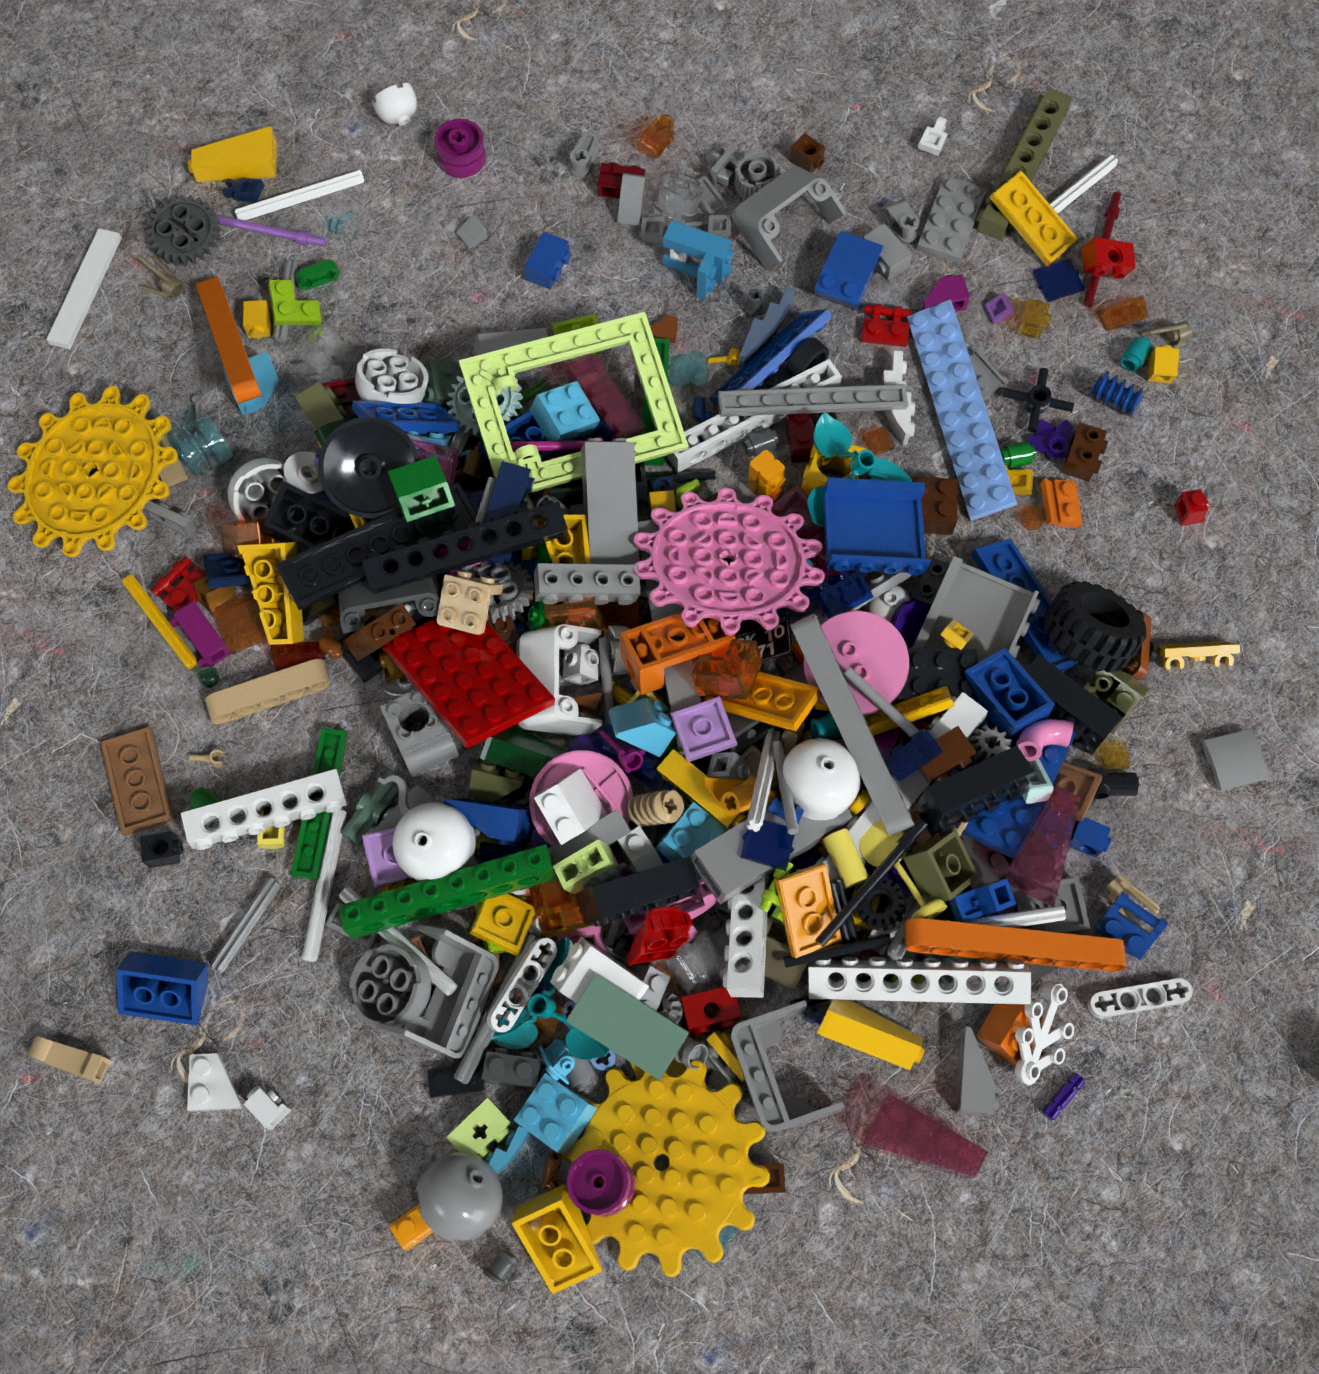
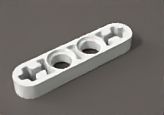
M539 938L531 944L488 1013L487 1024L491 1030L506 1032L512 1028L556 957L557 946L552 939ZM547 944L546 950L549 952L548 955L540 956L538 962L532 961L531 958H538L541 954L539 946ZM528 965L533 966L536 971V975L531 981L526 980L523 975L524 968ZM514 988L521 992V1000L517 1004H513L509 1000V993ZM504 1003L506 1007L512 1008L514 1011H506L503 1019L506 1021L505 1024L497 1026L498 1020L495 1018L496 1015H502L507 1009L502 1007Z
M1177 978L1098 992L1088 1000L1087 1005L1089 1012L1094 1017L1106 1018L1180 1005L1192 997L1193 989L1187 980ZM1177 986L1185 991L1181 998L1179 994H1172L1167 997L1166 993L1177 988ZM1148 989H1154L1159 993L1160 999L1158 1003H1152L1147 999L1146 992ZM1123 993L1130 994L1133 997L1134 1004L1131 1008L1124 1007L1121 1004L1120 997ZM1100 998L1103 1003L1113 1000L1114 1005L1107 1006L1102 1012L1101 1008H1096L1095 1003Z

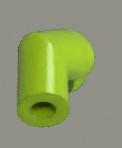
M697 479L676 489L674 498L677 508L683 509L681 496L684 493H694L701 490Z

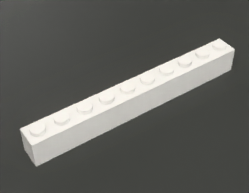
M963 692L958 698L953 696L954 707L946 709L947 712L942 718L937 716L928 727L931 731L926 736L928 738L922 746L915 742L912 747L915 750L913 753L956 726H959L966 738L969 739L973 731L986 718L988 711ZM913 753L909 758L905 755L896 766L898 771L893 776L909 811L919 800L925 788L929 786L911 760ZM872 799L865 805V812L861 817L855 816L846 827L864 866L868 862L863 858L860 851V839L874 823L882 821ZM822 856L816 864H826L829 880L839 878L830 856L827 858Z

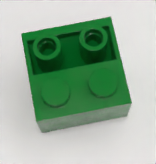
M436 455L387 471L406 522L455 506Z

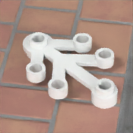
M1048 982L1043 988L1042 996L1043 1000L1047 1003V1007L1041 1023L1039 1018L1042 1016L1043 1006L1039 1002L1031 1001V1004L1025 1005V1014L1028 1017L1030 1028L1020 1026L1015 1033L1021 1054V1059L1018 1060L1015 1066V1075L1022 1083L1027 1085L1035 1083L1040 1076L1041 1070L1051 1063L1060 1065L1065 1060V1051L1062 1048L1052 1046L1047 1054L1040 1057L1042 1049L1060 1038L1070 1039L1074 1034L1073 1024L1064 1021L1059 1022L1057 1027L1049 1031L1058 1005L1065 1003L1068 997L1066 988L1058 983ZM1032 1042V1043H1033V1046H1032V1049L1030 1050L1029 1044Z

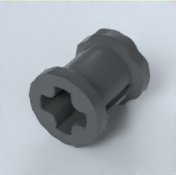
M498 1248L496 1251L497 1256L488 1269H484L482 1273L498 1285L504 1287L506 1284L504 1280L513 1266L519 1264V1261Z

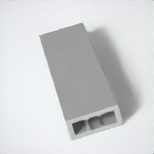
M600 438L588 439V442H584L581 447L583 506L584 515L587 518L591 564L634 565L639 562V549L634 543V536L638 533L634 442H627V439L616 438L612 442H602Z
M768 806L766 807L763 825L759 831L754 832L753 829H748L746 827L747 820L695 850L691 856L693 867L719 904H722L769 875L776 868H780L784 860L790 862L822 842L828 835L846 827L853 817L851 811L847 809L836 818L830 820H812L802 816L798 824L799 832L791 835L788 833L786 820L768 813L770 808Z

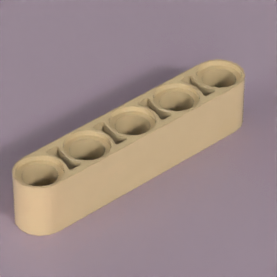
M314 659L214 692L205 698L211 723L223 724L324 690L331 685L324 661L322 659Z

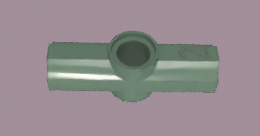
M386 770L381 778L386 779L396 774ZM378 781L371 792H366L361 797L356 806L355 814L341 831V834L355 845L361 846L363 843L362 835H366L370 828L376 824L379 825L384 820V814L391 808V803L399 794L398 785L393 781L384 785Z

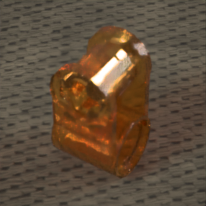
M666 114L656 117L653 123L640 134L636 143L637 148L657 159L674 140V131L672 130L674 127L673 118Z

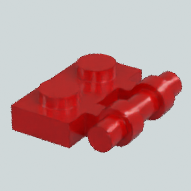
M877 303L865 305L864 314H871L873 318H864L861 342L907 347L910 323L901 322V318L910 316L911 310L902 309V306H895V308L883 307L882 304ZM880 316L893 317V321L881 320Z
M187 556L180 562L176 561L172 565L173 569L166 576L160 577L156 581L157 584L151 589V592L157 597L162 592H167L168 594L162 600L175 613L185 604H190L193 601L196 604L199 602L193 583L206 577V572L198 566L191 572L187 570L193 563ZM179 576L183 577L184 579L175 588L171 585Z

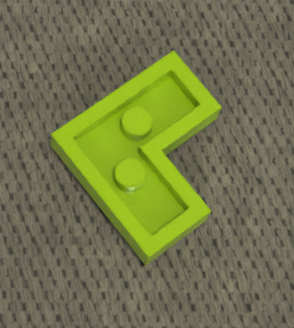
M269 280L268 288L274 325H321L322 319L318 300H295L292 280Z

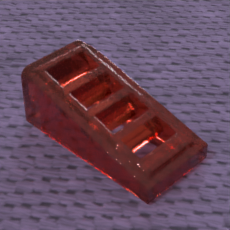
M319 641L270 645L272 660L277 671L314 659H326V654L319 647Z

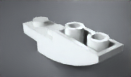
M893 351L890 370L883 371L881 385H906V381H902V375L906 374L907 361L903 360V351ZM907 392V409L884 410L891 429L902 445H907L909 437L914 436L915 423L911 422V416H914L915 402H911V392Z

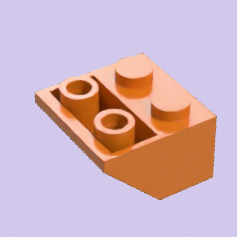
M995 1003L976 1037L990 1051L1016 1066L1018 1060L1021 1059L1019 1043L1015 1038L1016 1030L1020 1026L1030 1028L1028 1017L1025 1014L1026 1004ZM1043 1016L1039 1018L1040 1023L1042 1021ZM1032 1042L1029 1044L1030 1050L1032 1049V1046H1033V1043H1032Z

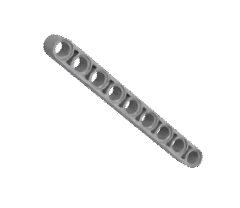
M813 613L791 624L790 626L846 746L857 765L862 780L889 836L914 826L911 814L843 675V671L817 617Z

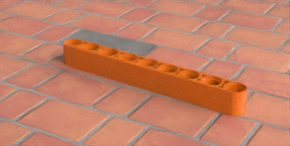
M218 276L196 283L238 404L262 396Z
M913 918L904 922L906 950L909 952L1006 962L1019 960L1027 964L1107 972L1122 971L1127 968L1124 942L1121 939L925 918Z

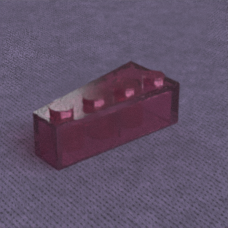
M1058 786L1055 787L1009 866L1006 879H1008L1012 887L1052 907L1055 906L1081 798Z
M891 1094L884 1098L859 1145L967 1179L977 1176L988 1154V1151Z

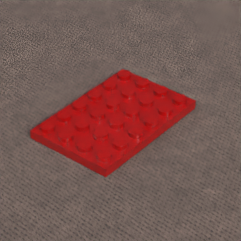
M436 618L400 634L383 645L384 651L466 749L555 705V697L487 622L484 633L476 635L441 626L437 623Z

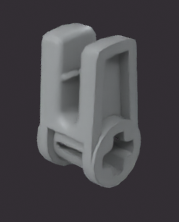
M584 132L571 151L570 162L572 164L570 171L575 178L581 179L589 175L598 153V146L596 145L598 135Z

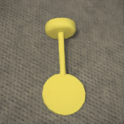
M882 821L874 823L860 839V851L863 858L870 865L878 868L898 845L897 841L904 834V831L889 836ZM905 852L894 867L921 907L913 913L911 919H934L947 908V905L941 899H935L929 903L925 902L900 864L906 855Z

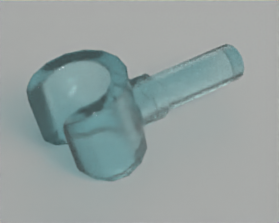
M350 210L340 218L331 217L329 220V231L335 229L336 235L342 234L343 224L354 215V211Z

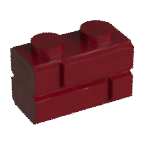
M615 162L602 163L597 183L598 196L620 199L623 173L646 176V169L637 165L629 167L621 166Z
M812 413L786 414L785 424L791 462L810 461V453L814 444Z

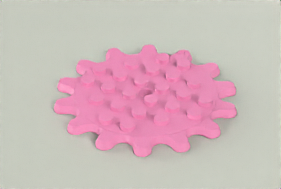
M727 487L720 489L717 499L712 502L701 500L693 492H686L681 496L683 505L681 511L670 512L664 508L652 510L651 518L659 527L657 532H641L634 536L636 547L651 555L649 559L634 564L639 565V571H637L636 567H633L634 573L640 579H652L659 583V586L650 593V600L653 605L662 607L675 603L684 608L681 619L687 627L696 626L702 619L712 618L721 623L724 634L732 636L740 629L741 621L751 619L757 621L764 629L773 630L779 624V616L776 610L779 608H789L796 612L805 611L810 601L807 596L801 593L799 588L807 585L818 586L825 578V574L821 569L811 567L806 561L821 553L823 548L821 542L815 539L805 540L799 538L796 531L803 526L804 518L796 513L784 517L774 515L771 512L773 499L767 495H760L752 503L747 504L738 501L736 492ZM731 558L733 559V562H730V565H728V562L724 561L723 559Z

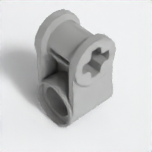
M901 199L883 207V219L896 237L904 244L914 242L917 237L916 229L919 226V218L912 211L908 202L905 199Z

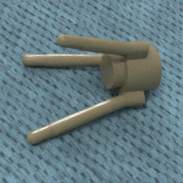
M137 255L141 262L161 277L159 281L161 290L139 284L138 288L160 295L166 300L170 297L175 299L181 295L184 289L183 281L177 278L157 256L154 255L152 257L153 260L167 275L143 256Z
M1183 321L1171 326L1140 333L1141 336H1148L1167 332L1168 340L1176 343L1172 348L1178 349L1186 345L1185 340L1191 338L1192 329L1188 322Z

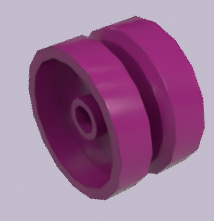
M456 118L445 122L438 128L435 133L434 142L440 168L447 175L454 178L471 177L481 171L485 165L486 152L480 127L470 120Z
M595 1149L585 1152L574 1161L568 1171L567 1188L569 1197L575 1206L585 1213L603 1217L619 1214L629 1205L634 1196L636 1181L632 1168L626 1160L610 1151ZM600 1178H603L604 1185L601 1188H598L601 1186L598 1183V1181Z

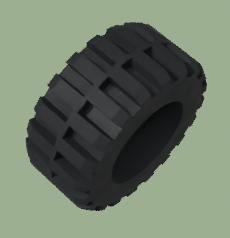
M1075 581L1063 586L1043 619L1046 635L1049 636V640L1058 647L1061 653L1068 655L1069 659L1074 662L1077 661L1086 668L1091 667L1096 671L1105 670V672H1113L1125 668L1147 636L1146 623L1143 621L1142 615L1136 612V608L1132 604L1126 602V599L1121 595H1116L1114 591L1105 589L1102 585L1096 583L1094 585L1090 584L1087 581L1081 583Z

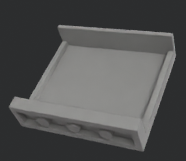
M954 556L913 648L953 649L943 641L944 637L940 634L955 619L974 633L963 649H977L978 663L1003 648H1006L1015 658L1020 646L1016 645L1019 636H1025L1030 625L1029 622H1026L1029 613L1034 614L1040 603V600L1036 599L1039 591L1035 590L1033 593L962 563L963 559Z

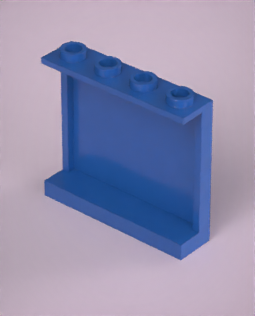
M827 478L822 490L826 569H834L839 572L859 570L862 573L882 571L886 574L902 572L909 573L910 575H920L926 572L931 559H926L921 501L925 493V483Z

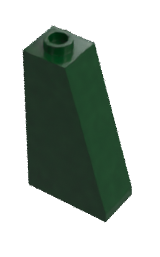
M511 726L486 739L480 759L536 777L549 761L569 751Z

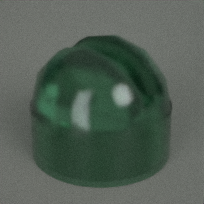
M208 668L197 673L199 682L206 688H212L219 682L217 668Z

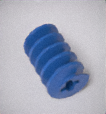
M1107 370L1099 376L1089 396L1097 391V400H1100L1103 396H1105V404H1109L1114 400L1113 408L1116 409L1122 405V413L1131 409V417L1143 398V388L1134 392L1135 384H1131L1126 388V379L1118 384V375L1109 379L1110 371Z

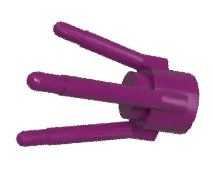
M600 731V735L618 752L619 760L607 756L624 769L626 773L641 767L643 763L642 755L645 754V750L631 745L620 747L604 731Z

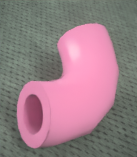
M1058 719L1036 721L1022 730L1016 746L1019 747L1027 761L1037 760L1042 755L1044 746L1059 745L1068 747L1074 723Z

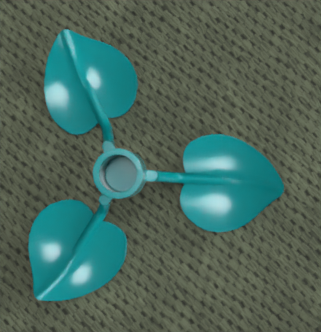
M826 412L820 416L813 434L815 447L820 454L827 458H831L836 454L839 457H852L850 461L852 473L847 477L848 479H853L856 475H863L867 472V475L871 477L870 480L912 482L910 476L903 469L887 459H876L874 453L870 450H862L859 453L856 450L843 453L852 444L850 431L844 424L832 418ZM824 486L813 489L807 499V507L811 519L818 526H824L822 491Z
M565 936L556 943V957L544 974V979L552 984L550 981L553 978L554 971L563 964L569 955L570 948L574 945L569 937ZM555 987L549 991H543V995L536 994L532 996L528 1002V1007H524L512 1028L506 1032H495L491 1039L492 1042L504 1048L516 1050L527 1048L538 1037V1029L534 1024L537 1021V1017L543 1019L553 1017L572 1027L566 1035V1046L574 1057L582 1060H591L604 1057L609 1052V1048L566 1022L567 1018L556 1013V1003L550 998V995L558 991ZM508 1007L506 1011L513 1012L514 1009ZM502 1018L500 1024L504 1025L506 1021Z

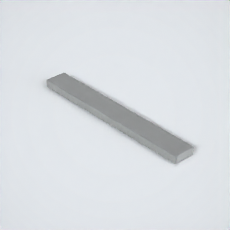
M905 384L718 391L717 394L720 417L904 410L908 407Z

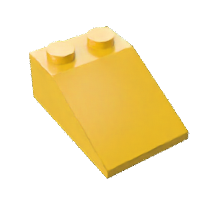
M566 1184L516 1206L512 1225L552 1294L602 1272V1265L581 1211L569 1197Z

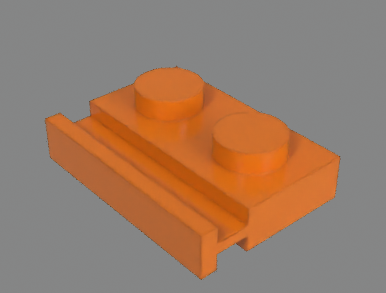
M1045 478L1040 484L1047 526L1055 524L1057 527L1079 528L1083 522L1076 481L1058 479L1049 481L1048 478Z

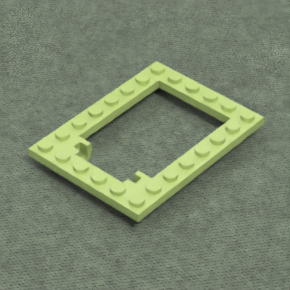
M645 312L459 360V366L494 478L497 479L501 463L504 461L531 469L532 477L535 478L532 492L582 479L581 451L544 462L541 461L537 446L535 445L522 446L513 452L496 395H500L502 389L509 387L510 391L517 390L518 385L514 373L624 344H629L656 431L627 439V442H634L635 464L688 449L689 446Z

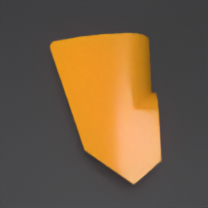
M755 776L747 780L705 777L704 784L726 813L736 815L750 809L756 782ZM770 789L766 807L771 805L774 797L779 799L777 791Z

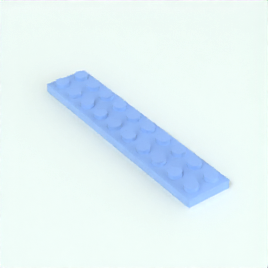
M951 299L907 316L971 521L1018 505Z

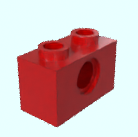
M1094 237L1081 247L1084 273L1123 279L1136 269L1133 243Z
M721 987L681 997L687 1030L689 1033L694 1032L695 1036L710 1033V1028L721 1026V1029L732 1028L737 1024V1021L741 1020L737 997H731L727 988ZM707 1006H715L719 1011V1015L715 1018H709L704 1014V1009Z

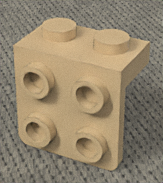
M457 570V573L445 574L437 623L441 626L476 635L483 634L490 598L492 595L502 594L503 584L496 583L495 578L480 575V578L472 577V572Z

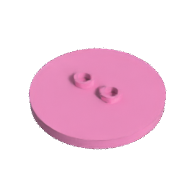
M863 611L842 613L830 618L821 625L843 673L851 667L891 703L903 689L909 673V654L900 632L881 616ZM804 656V672L808 685L819 687ZM846 678L863 715L881 710ZM821 695L819 700L828 707L823 695Z
M577 750L566 752L553 758L540 770L530 791L529 808L536 830L547 843L553 846L559 841L536 803L534 796L580 768L606 813L609 814L618 809L629 826L631 820L628 815L627 806L629 800L633 797V791L626 774L613 760L597 752Z

